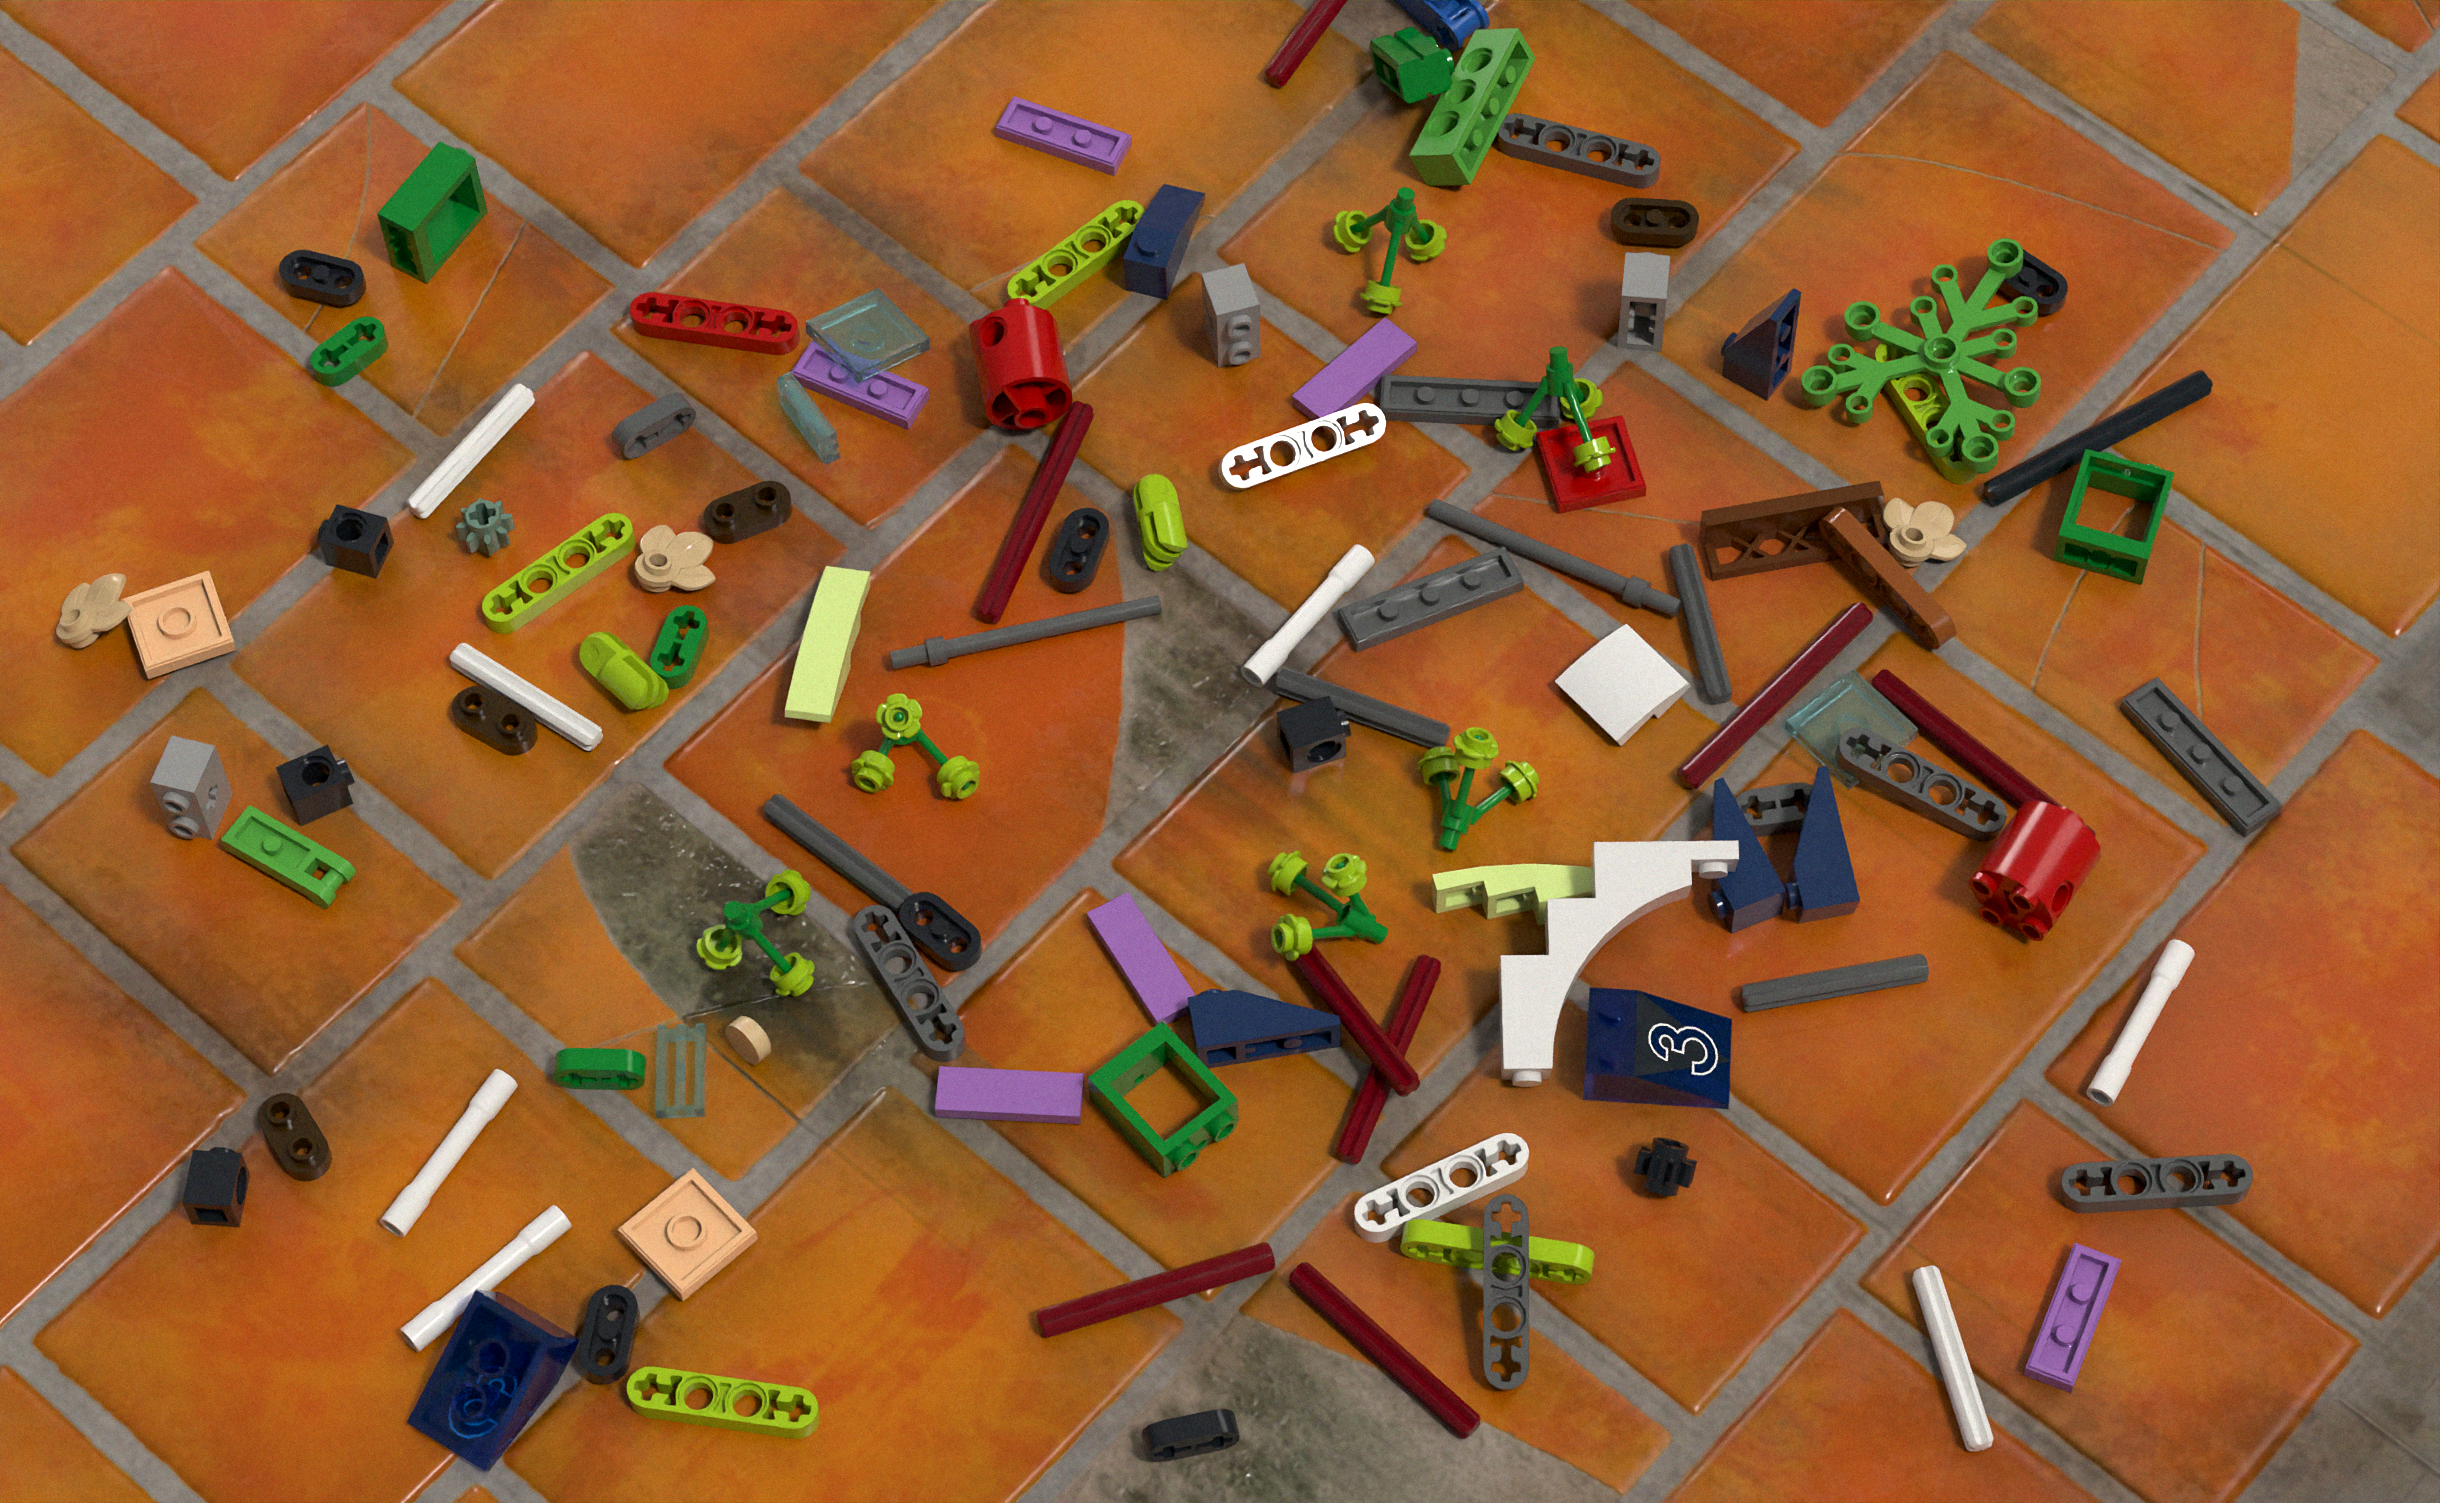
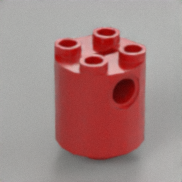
M1014 298L1008 300L1003 308L991 312L969 325L971 346L985 414L994 425L1010 430L1039 428L1056 421L1068 411L1073 402L1072 390L1057 321L1049 311L1037 306H1030L1029 301L1025 298Z
M2036 800L2024 802L1968 881L1975 898L1981 904L1978 909L1979 915L1993 926L2000 927L2006 923L2022 932L2031 940L2042 941L2101 858V847L2083 819L2074 811L2066 807L2055 806Z

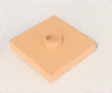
M209 570L121 599L122 602L127 603L133 609L127 616L148 679L237 650Z
M694 1168L618 1229L619 1236L682 1301L687 1299L758 1240L757 1232Z

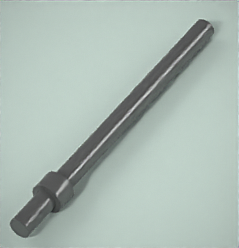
M1436 498L1429 507L1428 515L1620 594L1623 596V601L1641 608L1644 604L1673 617H1676L1680 611L1682 600L1651 588V582L1634 575L1629 579Z
M1156 595L944 640L943 636L924 640L923 645L890 651L891 665L893 670L927 662L929 666L948 663V658L1159 614L1162 613L1159 596Z

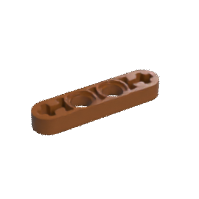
M1836 507L1819 521L1820 532L1827 543L1925 645L1937 650L1956 635L1955 625L1945 610L1849 511L1843 507Z

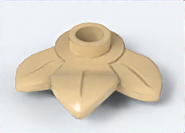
M1894 498L1887 503L1884 509L1882 522L1890 532L1888 538L1889 552L1899 564L1914 567L1922 564L1928 558L1950 561L1958 558L1965 551L1966 543L1957 536L1950 534L1954 524V514L1947 505L1929 501L1921 503L1915 509L1900 498Z
M667 525L651 528L643 535L640 541L641 555L635 561L634 572L640 585L652 592H664L672 586L684 590H698L715 582L716 578L703 564L712 553L713 540L698 532H683L676 536Z
M119 573L104 575L95 580L91 585L88 583L78 585L69 593L62 605V616L56 629V634L63 643L70 644L73 648L86 647L99 637L101 631L112 629L133 610L131 606L125 602L118 601L127 580L126 576Z

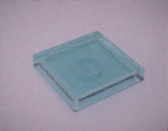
M879 288L806 321V333L857 383L930 349V338Z
M1854 669L1787 719L1785 730L1820 763L1827 766L1828 770L1849 790L1861 780L1841 769L1835 758L1838 742L1847 730L1862 727L1903 748L1917 738L1918 728ZM1857 744L1852 749L1850 755L1859 759L1860 755L1864 753L1865 747ZM1879 754L1872 768L1877 769L1885 756Z

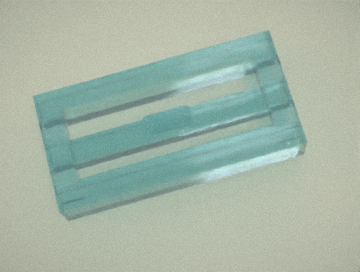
M790 371L778 377L776 384L782 409L823 463L828 465L839 459L840 452L837 450L839 445L835 439L837 438L835 429Z
M696 1023L695 1028H687L686 1024H676V1029H668L667 1025H657L655 1099L657 1118L706 1116L707 1029L705 1023ZM687 1041H695L694 1105H686ZM669 1042H676L675 1106H667Z

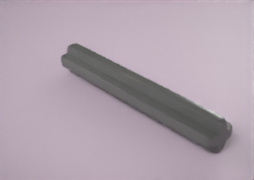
M1688 543L1674 545L1669 550L1668 558L1680 600H1682L1681 606L1707 701L1714 705L1720 702L1726 703L1732 697V687L1694 549Z
M1288 667L1282 668L1277 676L1275 690L1279 694L1304 703L1329 695L1336 712L1343 710L1347 718L1431 748L1445 747L1449 740L1451 727L1438 720Z
M775 794L766 802L763 809L767 819L892 912L899 915L902 903L913 894L910 889L783 795Z
M1915 954L1747 983L1741 986L1740 997L1744 1010L1753 1012L1925 982L1928 980L1929 967L1924 955Z

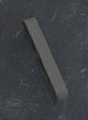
M1518 113L1506 115L1497 132L1496 144L1498 149L1503 154L1513 158L1633 188L1643 189L1650 187L1659 179L1660 155L1653 147ZM1515 132L1522 133L1518 135L1517 139L1510 138ZM1535 136H1539L1538 145L1532 144L1535 143ZM1557 139L1565 141L1569 147L1564 151L1554 152L1549 150L1546 144L1551 140ZM1594 150H1603L1611 157L1604 162H1595L1587 155ZM1618 157L1624 158L1622 159L1621 166H1618ZM1639 163L1647 164L1642 170L1635 169Z
M1862 727L1851 728L1841 736L1836 747L1835 758L1839 767L1846 773L1971 839L1989 841L1994 839L2002 830L2007 818V812L2002 801L1996 796ZM1857 744L1865 747L1864 753L1860 755L1859 759L1850 755L1852 749ZM1881 754L1885 757L1877 771L1872 767L1878 755ZM1898 763L1905 765L1911 771L1912 779L1906 783L1895 782L1888 775V766ZM1934 786L1947 787L1954 796L1953 803L1949 805L1937 804L1930 797L1929 789ZM1963 798H1965L1969 802L1961 815L1957 811ZM1982 810L1988 811L1991 814L1985 825L1976 821Z
M871 905L863 908L854 919L857 943L924 1052L932 1060L950 1062L962 1055L966 1045L965 1030L958 1015L892 911L882 905ZM875 923L879 928H884L887 944L882 948L876 933L868 931L870 924ZM896 956L906 957L912 962L909 970L901 974L888 972L885 965L888 960ZM919 992H926L934 998L932 1006L922 1011L912 1009L907 1004L908 1000L912 995ZM938 1019L939 1027L946 1036L951 1035V1043L945 1045L942 1040H936L935 1029L932 1025L934 1021Z
M2232 1154L2085 1162L2073 1164L2065 1170L2060 1181L2058 1195L2061 1203L2075 1213L2231 1205L2239 1203L2246 1197L2253 1181V1171L2245 1159ZM2203 1172L2207 1173L2205 1181H2210L2207 1190L2202 1188L2204 1183ZM2222 1172H2230L2232 1179L2237 1180L2235 1187H2228L2227 1181L2220 1179ZM2171 1173H2184L2192 1179L2194 1187L2186 1192H2177L2168 1185L2166 1178ZM2122 1176H2135L2143 1182L2145 1190L2137 1195H2128L2119 1188L2117 1181ZM2104 1178L2109 1179L2108 1196L2104 1195L2105 1186H2101ZM2075 1181H2083L2085 1187L2090 1188L2088 1196L2080 1195L2079 1189L2074 1188Z
M1509 1194L1498 1195L1490 1200L1484 1212L1483 1367L1489 1383L1502 1391L1516 1390L1524 1384L1529 1373V1216L1523 1201ZM1509 1204L1513 1213L1521 1214L1520 1221L1512 1222L1511 1239L1522 1238V1247L1510 1244L1491 1247V1238L1502 1240L1500 1222L1492 1221L1493 1214L1501 1213L1502 1205ZM1505 1253L1514 1255L1521 1263V1270L1517 1278L1508 1282L1500 1281L1492 1273L1493 1261L1496 1257ZM1505 1303L1513 1304L1521 1313L1520 1324L1509 1332L1500 1331L1492 1323L1493 1311L1496 1307ZM1492 1337L1503 1341L1522 1338L1521 1348L1511 1345L1513 1363L1521 1364L1520 1372L1512 1373L1511 1381L1504 1382L1500 1373L1492 1372V1364L1500 1363L1502 1359L1501 1345L1491 1348Z

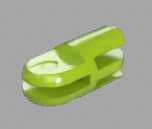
M1148 474L1135 485L1133 489V504L1144 559L1152 570L1164 571L1183 554L1184 550L1188 549V543L1175 487L1162 475Z
M595 632L589 634L582 641L579 655L586 671L630 710L652 709L661 706L667 700L669 694L667 683L617 636L609 632Z

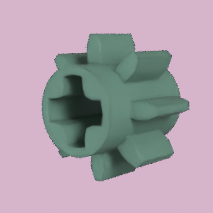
M478 498V501L472 503L468 508H461L464 522L457 524L456 528L459 539L466 540L470 553L478 550L492 556L503 545L509 546L511 544L507 531L515 529L512 514H505L502 501L499 500L493 503Z

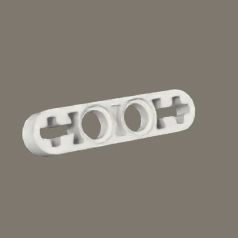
M1358 404L1235 448L1220 461L1218 468L1219 478L1229 489L1245 490L1365 447L1378 440L1384 433L1386 427L1385 416L1373 404ZM1358 413H1362L1365 419H1373L1375 425L1369 429L1370 436H1366L1363 430L1353 432L1346 436L1351 444L1345 445L1342 428L1359 420ZM1342 419V428L1336 420ZM1324 427L1332 432L1335 442L1330 451L1322 452L1314 448L1311 442V435L1314 429ZM1283 442L1291 447L1293 450V460L1290 465L1281 467L1272 462L1269 452L1274 443ZM1253 450H1260L1261 464L1268 474L1263 475L1262 466H1259L1245 474L1246 481H1242L1239 475L1231 476L1229 468L1235 465L1234 458L1238 457L1240 463H1247L1258 458Z
M1512 1133L1498 1134L1366 1194L1355 1205L1354 1226L1356 1232L1362 1239L1368 1242H1384L1402 1234L1405 1223L1410 1220H1433L1516 1182L1528 1170L1529 1149L1527 1143L1521 1137ZM1505 1150L1507 1155H1515V1164L1509 1165L1505 1160L1498 1161L1499 1152ZM1491 1166L1490 1176L1487 1177L1485 1167ZM1468 1168L1477 1175V1181L1470 1187H1458L1451 1182L1450 1175L1456 1169ZM1425 1188L1433 1194L1434 1200L1428 1206L1419 1208L1410 1205L1406 1196L1412 1189ZM1393 1199H1397L1402 1217L1399 1216L1398 1208L1393 1209ZM1375 1210L1378 1215L1385 1214L1384 1224L1378 1225L1374 1220L1368 1221V1212Z

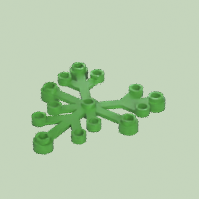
M2009 238L1998 239L1990 244L1987 250L1988 271L1966 304L1958 287V272L1956 268L1948 264H1941L1932 270L1931 287L1936 293L1942 295L1953 323L1946 334H1943L1937 319V304L1933 298L1928 296L1916 297L1910 304V319L1915 325L1921 327L1925 340L1881 322L1880 311L1873 303L1859 301L1851 304L1846 309L1844 318L1845 331L1852 339L1858 342H1867L1875 339L1912 355L1881 363L1854 352L1853 348L1847 344H1836L1828 351V367L1822 365L1813 366L1803 373L1801 387L1804 399L1814 406L1822 407L1834 400L1837 393L1859 388L1856 393L1851 394L1846 400V416L1854 423H1864L1871 419L1873 415V401L1887 380L1926 371L1933 376L1940 377L1950 403L1937 426L1929 429L1926 434V449L1928 453L1935 457H1944L1950 454L1953 450V435L1959 427L1964 439L1962 443V462L1964 466L1976 474L1989 472L1998 462L1999 446L1997 441H2006L2015 433V417L2009 411L1994 410L1968 399L1959 374L2004 392L2008 402L2017 408H2028L2040 397L2041 378L2035 370L2028 367H2017L2005 373L1973 360V358L1992 354L1998 359L2011 358L2017 350V337L2012 330L2001 328L1995 330L1991 335L1964 342L1970 332L2013 322L2019 327H2029L2037 321V302L2027 296L2018 297L2012 303L1985 310L2004 279L2014 277L2022 269V246L2017 241ZM1942 277H1948L1951 280L1947 282H1942L1938 279ZM1920 309L1930 310V312L1925 314L1918 313L1917 311ZM2022 309L2031 311L2028 314L2018 313V311ZM2001 341L2010 343L2008 346L1997 345ZM1840 356H1844V357H1847V358H1848V359L1845 360V361H1836V360H1835V358L1840 357ZM2019 390H2026V391H2028V392H2017V391H2019ZM1857 405H1863L1866 407L1864 410L1853 409V407ZM1997 423H2006L2008 426L2005 428H1997L1994 425ZM1978 424L1988 427V434L1981 432ZM1935 439H1944L1947 442L1943 444H1936L1932 441H1934ZM1976 456H1985V458H1975V457H1976Z

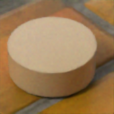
M739 1016L726 1027V1036L731 1046L748 1063L756 1065L771 1053V1043L767 1034L753 1019L747 1016Z

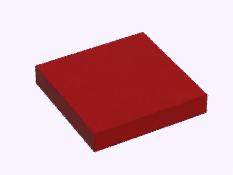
M1623 415L1587 422L1593 440L1606 436L1610 448H1616V452L1609 455L1611 464L1589 473L1585 472L1584 466L1575 467L1573 464L1576 462V458L1572 449L1584 444L1577 425L1536 433L1535 443L1558 514L1646 496L1647 487Z

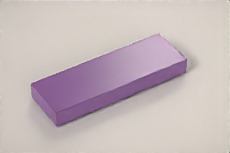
M1013 96L996 126V136L1112 176H1115L1132 145L1130 134Z
M1386 317L1383 318L1292 395V405L1312 421L1352 407L1382 381L1383 375L1391 374L1417 352V342Z
M811 341L790 373L791 380L795 384L909 430L930 397L929 388L814 341Z
M1129 892L1087 912L1088 923L1154 1025L1156 1026L1162 1021L1167 1025L1188 1014V997L1196 995Z
M939 1066L935 1114L936 1117L1081 1124L1085 1082L1084 1073Z
M2074 1243L2026 1365L2024 1376L2068 1393L2072 1392L2122 1260Z

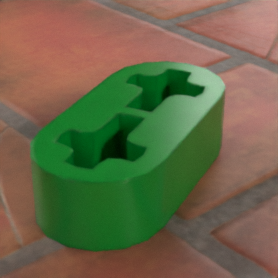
M359 317L317 346L310 357L311 366L317 381L324 386H340L380 358L388 347L383 324L374 317ZM362 336H365L368 339L374 337V340L368 342L367 340L362 339L359 341V338ZM328 361H330V362L333 363V364L340 363V364H339L337 367H335V368H334L332 365H330V364H328V365H326V366L324 365V364H325L326 362H328Z
M683 605L670 612L651 655V668L667 683L668 689L682 688L690 682L708 641L709 628L705 613L700 608L692 605ZM689 623H694L695 628H690L684 640H682L680 628L685 629ZM676 654H678L680 666H674L671 671H665L664 666H670Z
M566 1048L556 1053L553 1079L557 1084L570 1089L634 1090L644 1085L647 1059L643 1054L629 1049Z

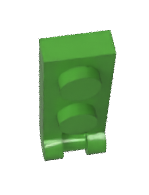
M251 805L245 809L221 838L224 849L303 893L313 903L323 909H328L337 898L335 891L340 885L348 884L356 874V869L343 857ZM318 867L327 871L321 880L312 876Z

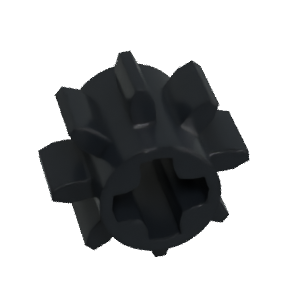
M1655 1137L1653 1138L1651 1148L1641 1146L1633 1172L1644 1175L1641 1185L1644 1189L1660 1195L1676 1196L1679 1186L1689 1188L1690 1183H1692L1697 1160L1687 1158L1689 1147L1686 1144L1673 1139Z

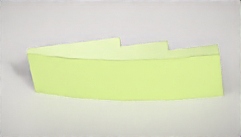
M825 567L804 630L785 706V717L831 723L851 669V652L861 628V610L870 589L869 571Z
M1550 864L1480 866L1432 874L1431 898L1436 914L1482 904L1487 919L1533 910L1537 925L1545 924L1547 899L1592 898L1591 868Z

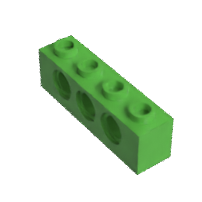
M1519 28L1475 30L1454 73L1451 75V89L1442 92L1409 154V157L1427 185H1470L1536 59Z

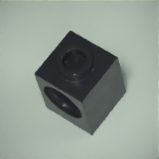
M339 504L336 505L330 519H325L322 522L317 537L326 565L375 579L394 544L386 517Z
M1329 695L1277 712V737L1293 774L1346 757V738L1351 736L1350 725L1343 710L1336 712Z
M328 744L276 767L284 792L301 826L353 804L348 789L349 785L355 783L352 773L344 758L335 760ZM326 781V782H324V783L321 784V785L312 786L313 784H315V783H317V782Z
M214 1147L209 1151L193 1150L182 1201L191 1224L240 1227L250 1179L249 1170L241 1153H236L234 1150L225 1147Z

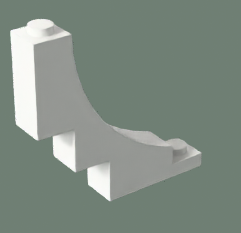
M1738 840L1594 842L1591 852L1592 898L1547 899L1545 907L1546 955L1500 956L1498 971L1501 1080H1512L1514 1086L1533 1087L1541 1085L1542 1079H1550L1553 1067V1043L1558 1019L1573 984L1587 963L1620 930L1641 916L1663 905L1688 897L1692 886L1691 872H1699L1700 877L1707 879L1722 878L1727 876L1728 872H1735L1739 861Z

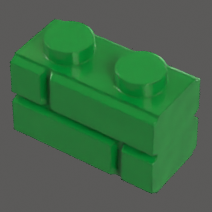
M1409 27L1394 32V37L1388 34L1371 40L1369 49L1375 76L1408 104L1427 98V93L1434 96L1451 89L1452 80L1450 74L1455 71L1453 58L1447 48L1440 49L1432 36L1425 37L1414 27Z

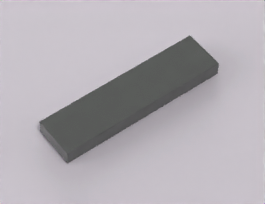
M1383 375L1380 410L1384 414L1385 420L1494 426L1496 419L1501 420L1508 410L1522 413L1536 392L1540 382ZM1549 394L1545 395L1530 418L1537 428H1559L1560 397H1554Z
M1504 546L1338 609V618L1358 653L1524 589V580Z
M2158 677L2122 700L2120 710L2244 838L2280 814L2283 805Z

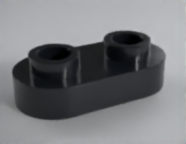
M2023 249L2022 269L2014 277L2004 279L1998 289L2014 300L2022 296L2033 298L2038 305V314L2048 315L2059 311L2064 306L2068 284L2062 274Z
M296 250L286 255L279 266L280 276L285 289L295 295L345 306L357 302L366 291V281L361 267L350 260L310 250ZM303 276H309L306 279H300Z
M1093 508L1075 510L1069 514L1064 522L1049 561L1051 580L1057 588L1063 591H1082L1089 587L1095 579L1110 539L1108 519L1099 510ZM1085 534H1091L1094 537H1092L1091 539H1084L1081 536ZM1072 570L1080 572L1074 575L1066 574L1067 572Z
M919 892L912 894L904 900L900 907L899 917L901 926L910 940L949 970H965L977 963L982 953L981 936L978 929L971 922L933 893ZM923 918L932 920L930 924L925 926L917 924ZM956 946H962L966 948V950L961 953L951 952V949Z
M605 1286L594 1293L588 1304L578 1357L583 1373L595 1383H613L621 1379L630 1367L640 1319V1310L635 1295L624 1286ZM621 1311L624 1313L616 1321L607 1319L611 1312ZM611 1356L614 1358L613 1362L608 1366L597 1364L602 1357Z

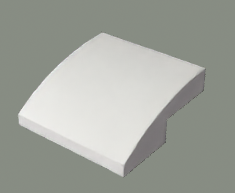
M1627 624L1597 643L1555 680L1557 685L1620 746L1653 714L1659 719L1691 687L1675 669Z

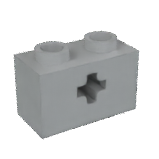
M1651 252L1625 253L1617 348L1662 352L1670 256L1656 255Z
M1242 263L1202 273L1203 327L1218 368L1231 364H1244L1251 359L1261 357L1260 304L1245 264Z
M171 735L150 781L169 830L187 839H193L197 836L213 840L233 795L215 745Z

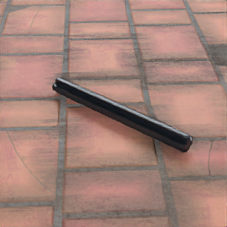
M2198 370L1986 481L1982 490L1984 497L1992 506H1998L2082 462L2085 449L2101 452L2209 395L2213 386L2212 380L2205 371Z

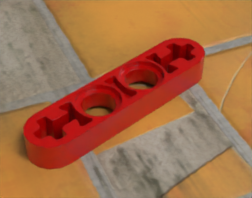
M656 292L640 294L633 299L630 305L632 325L636 332L646 337L771 355L788 354L796 349L800 342L796 318L791 313L783 310ZM655 310L658 312L653 313L651 319L644 318V316H648L650 314V311ZM673 312V322L668 323V320L672 318L671 313ZM691 314H699L706 318L697 327H687L681 323L686 316ZM734 320H742L748 324L747 328L740 333H730L724 329L729 322ZM758 324H759V325H762V328L759 327V329H758V330H759V335H757V327H756V325H758ZM778 329H786V331L781 332L780 337L772 336V334L778 332Z

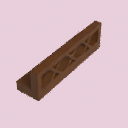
M1880 481L1702 511L1699 538L1712 581L1842 559L1829 544L1828 546L1816 548L1803 541L1808 533L1820 531L1819 521L1836 507H1843L1849 511L1861 524L1871 522L1876 536L1875 539L1889 551V536L1882 522L1881 512L1884 493ZM1777 539L1788 545L1785 552L1778 555H1770L1759 549V547L1765 540ZM1731 546L1744 553L1737 562L1719 564L1715 549Z

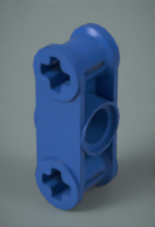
M1394 0L1414 17L1418 23L1430 31L1445 48L1453 52L1462 48L1463 41L1471 36L1475 30L1487 29L1490 25L1487 12L1477 0Z

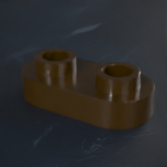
M1631 197L1622 199L1614 205L1611 212L1610 227L1615 237L1627 243L1681 246L1688 244L1696 237L1699 214L1694 206L1685 201Z
M763 481L715 499L704 511L706 532L717 543L733 544L781 526L792 514L791 496L783 484L776 481ZM768 498H773V499H774V500H772V501H770V502H764V501H762V500H765V499H768ZM728 513H731V514H732V515H731L730 517H728V518H722V517H721L722 515H725V514H728Z
M482 686L468 687L459 692L454 698L452 711L455 722L459 729L509 756L524 754L535 745L538 731L533 715L526 709ZM473 704H482L475 709L468 708ZM509 724H519L515 729H506Z
M280 1093L268 1098L259 1109L258 1122L265 1138L285 1171L293 1179L304 1182L313 1181L323 1176L331 1165L332 1153L326 1138L303 1101L289 1093ZM281 1111H289L285 1118H274ZM303 1147L312 1148L306 1155H297V1152Z

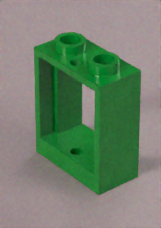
M439 141L377 213L391 266L425 284L432 279L488 212L476 160L468 151L462 148L455 149Z
M2085 449L2059 531L2053 560L2142 584L2175 472L2163 470L2153 464H2141L2122 459L2109 452H2096ZM2088 486L2153 503L2142 542L2076 524Z
M1163 1021L1088 1077L1090 1100L1164 1179L1176 1169L1182 1171L1192 1165L1202 1149L1214 1140L1220 1142L1227 1138L1236 1128L1237 1122H1239L1238 1099ZM1169 1061H1172L1212 1105L1164 1141L1123 1096Z

